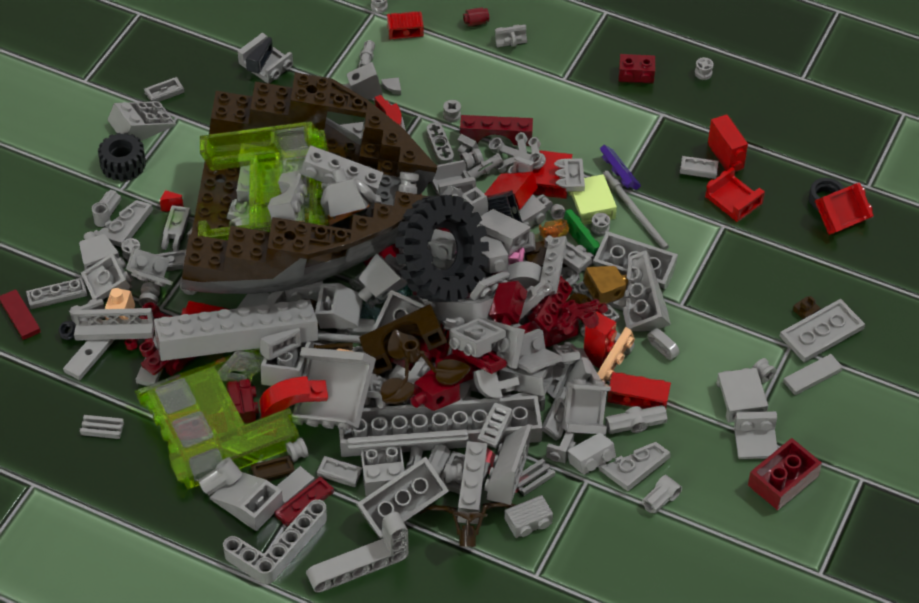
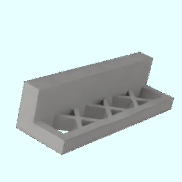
M151 308L74 310L73 312L76 324L75 340L153 338L155 325ZM147 315L148 319H140L138 316ZM106 316L109 320H102L99 317ZM119 316H126V317H128L129 319H127V320H122V319H120V318H118V317H119ZM80 317H87L90 320L80 321Z

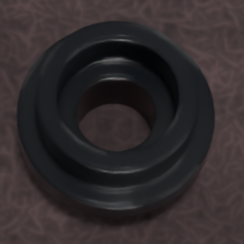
M73 321L63 322L59 326L60 336L65 340L73 339L76 324Z

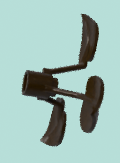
M395 329L389 339L388 354L395 360L405 358L404 380L396 377L391 378L383 383L380 391L382 401L388 404H398L407 401L413 395L415 390L414 384L407 382L409 362L416 363L420 357L424 359L434 373H437L436 380L444 385L458 383L469 373L471 368L468 364L453 359L442 360L437 364V368H435L425 356L424 351H420V341L416 337Z
M500 502L483 503L481 512L469 513L464 511L456 512L457 508L451 506L430 505L422 509L420 514L428 510H443L451 513L456 524L457 535H459V546L476 547V535H479L483 517H487L485 511L494 507L510 508L515 506V504L511 503L509 505ZM457 516L466 519V525H462V529L460 528ZM479 518V522L474 530V526H470V522Z

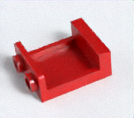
M731 167L729 170L723 171L715 180L708 182L705 197L738 222L763 204L765 192L761 188L755 191L751 190L734 176L735 169Z
M860 182L814 200L828 235L873 217L872 206L868 203L865 189L861 186Z

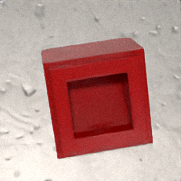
M165 190L160 198L161 211H170L172 205L184 207L181 194Z

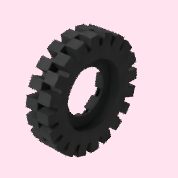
M438 195L417 200L412 204L413 209H407L403 215L406 221L400 222L397 230L405 235V237L396 238V248L404 249L403 253L396 254L397 263L406 264L400 270L403 279H410L407 286L411 291H418V297L428 299L430 302H450L467 298L469 296L468 293H472L476 287V282L482 281L485 273L480 268L487 267L489 258L481 255L482 252L489 251V242H481V238L487 235L485 226H477L482 221V218L478 212H472L474 206L469 202H463L464 198L459 196ZM439 227L446 228L452 233L457 247L456 258L453 264L446 270H439L431 263L433 262L431 249H428V242H431L434 230Z

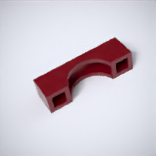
M461 115L460 135L463 134L476 141L477 144L488 135H501L510 139L513 145H518L515 137L518 133L523 132L528 138L526 146H530L528 142L532 138L533 118Z

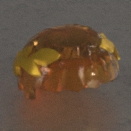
M559 219L547 221L543 227L540 224L539 231L544 239L549 235L556 238L567 235L569 227L567 220Z

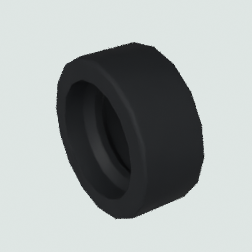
M832 178L815 180L811 185L809 202L813 208L818 210L814 200L821 197L816 194L817 192L827 190L834 193L844 189V186Z

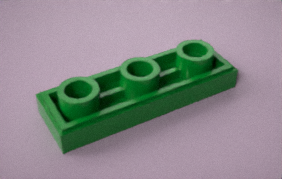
M572 209L566 210L563 224H568V232L578 245H582L586 248L587 253H592L595 256L600 243L593 238L590 230L583 225L580 217Z

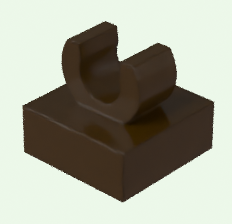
M807 296L793 305V311L802 319L821 309L816 304V300L811 296Z

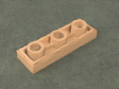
M624 328L597 373L605 383L611 381L612 372H615L613 370L617 364L620 365L623 362L624 352L627 348L630 349L635 341L632 330L629 328Z

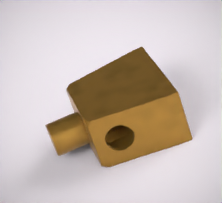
M616 266L587 267L583 282L594 300L598 299L600 304H607L622 298L626 286H628L627 274L621 275Z

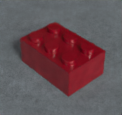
M791 438L750 472L748 486L778 511L819 476L822 462Z

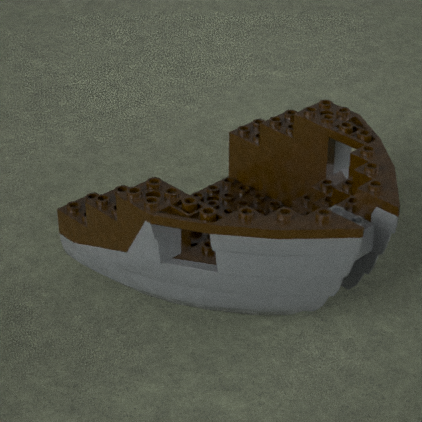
M295 72L293 87L255 81L253 96L216 91L192 233L189 234L184 260L181 289L218 294H258L285 291L321 282L357 266L375 256L376 253L378 254L395 244L397 237H405V235L397 231L399 224L406 221L403 215L407 209H413V203L428 197L421 194L428 183L433 181L437 165L399 124L370 101L332 78ZM327 112L364 117L361 139L351 131L327 118ZM241 143L294 152L301 146L311 145L383 172L376 192L377 195L381 196L382 204L374 203L373 209L369 206L356 214H352L348 219L341 220L330 226L272 217L270 232L230 226L229 222L231 220L227 219L232 200L237 199L236 190L241 169V163L238 162ZM400 172L419 174V180L416 182L417 194L398 191V186L401 184ZM269 203L260 206H251L250 211L258 207H261L262 209L267 208ZM302 204L301 209H305L307 205Z

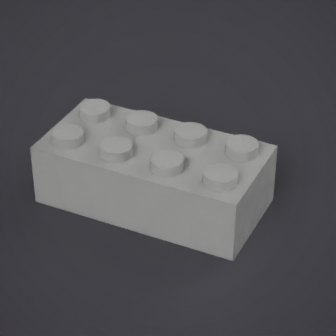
M424 457L356 505L380 539L383 537L382 520L387 514L398 512L403 522H405L449 490L428 459Z

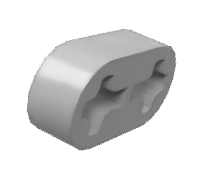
M655 328L647 334L650 344L667 359L672 360L679 355L680 351L676 343L660 329Z

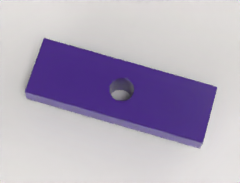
M604 144L600 148V151L603 153L602 158L606 163L613 166L611 170L622 178L621 183L626 188L631 187L635 190L640 188V183L615 151Z

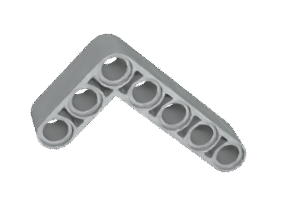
M489 294L485 299L480 298L475 301L463 299L450 302H435L436 307L433 310L440 321L456 317L463 318L464 322L467 323L477 318L489 320L492 319L489 316L495 294ZM406 296L421 303L418 296Z
M322 500L311 501L264 554L236 536L226 538L223 542L225 559L260 583H272L327 521L326 504Z
M392 512L383 518V539L311 566L306 571V575L314 591L323 592L404 560L409 553L408 529L400 514Z

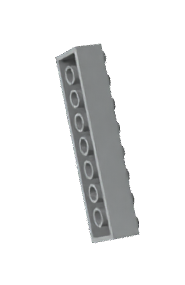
M310 299L154 319L155 338L161 361L260 348V338L296 328L300 329L301 343L318 341V321Z

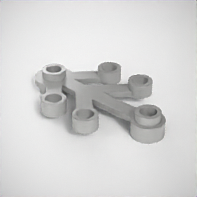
M523 132L518 133L515 137L519 150L505 146L498 137L493 138L489 142V148L493 153H505L513 156L495 167L499 173L505 172L508 166L513 165L517 156L534 162L533 169L541 168L546 162V157L539 152L541 142L537 137H532L529 140L528 144L531 147L532 153L527 154L526 142L528 138ZM513 166L508 169V173L513 172Z

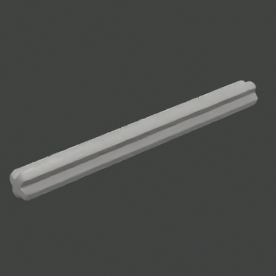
M465 429L348 438L347 442L349 450L465 442L468 441L469 435Z

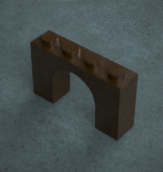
M431 304L359 337L364 353L376 358L373 374L376 375L393 368L388 354V343L395 329L405 334L422 337L429 351L447 343Z

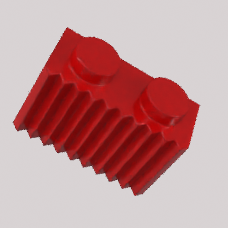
M421 11L387 14L389 39L424 37Z

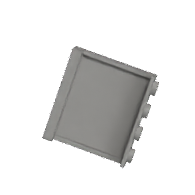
M302 347L300 355L307 358L303 376H308V380H326L328 399L321 402L295 404L293 414L285 413L284 416L291 419V423L303 425L304 422L314 427L322 424L323 427L331 429L334 426H338V428L343 430L359 428L376 358L364 352Z

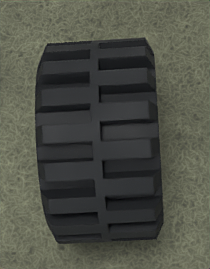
M128 133L109 135V138L103 139V143H100L98 148L102 173L106 174L108 178L112 177V180L115 181L117 179L120 181L125 179L132 180V177H138V173L141 174L146 166L144 146L141 140L133 134L128 135Z

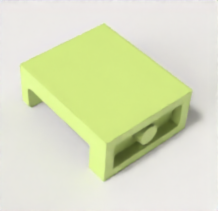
M604 174L584 178L585 191H568V195H572L579 213L578 216L583 225L592 224V217L596 213H605L610 217V220L616 219L617 206Z

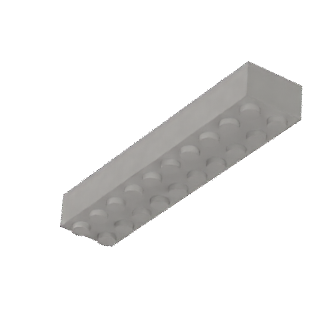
M538 395L457 401L435 411H431L424 405L418 408L413 407V405L363 408L359 428H350V430L339 428L341 457L361 456V449H348V438L466 429L469 435L468 441L478 442L477 438L494 403L512 409V419L498 445L504 443L507 435L527 424L532 425L530 443L541 442L542 422ZM486 433L487 436L495 439L496 436ZM467 441L401 446L402 452H410L412 447H420L423 451L433 450L434 446L439 444L447 446L448 449L466 448Z

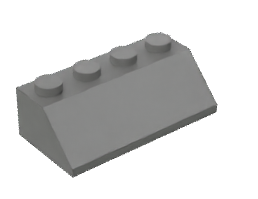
M527 424L506 436L503 444L500 443L498 455L495 456L493 467L490 469L489 479L485 483L484 490L488 491L487 500L511 505L528 457L532 425Z

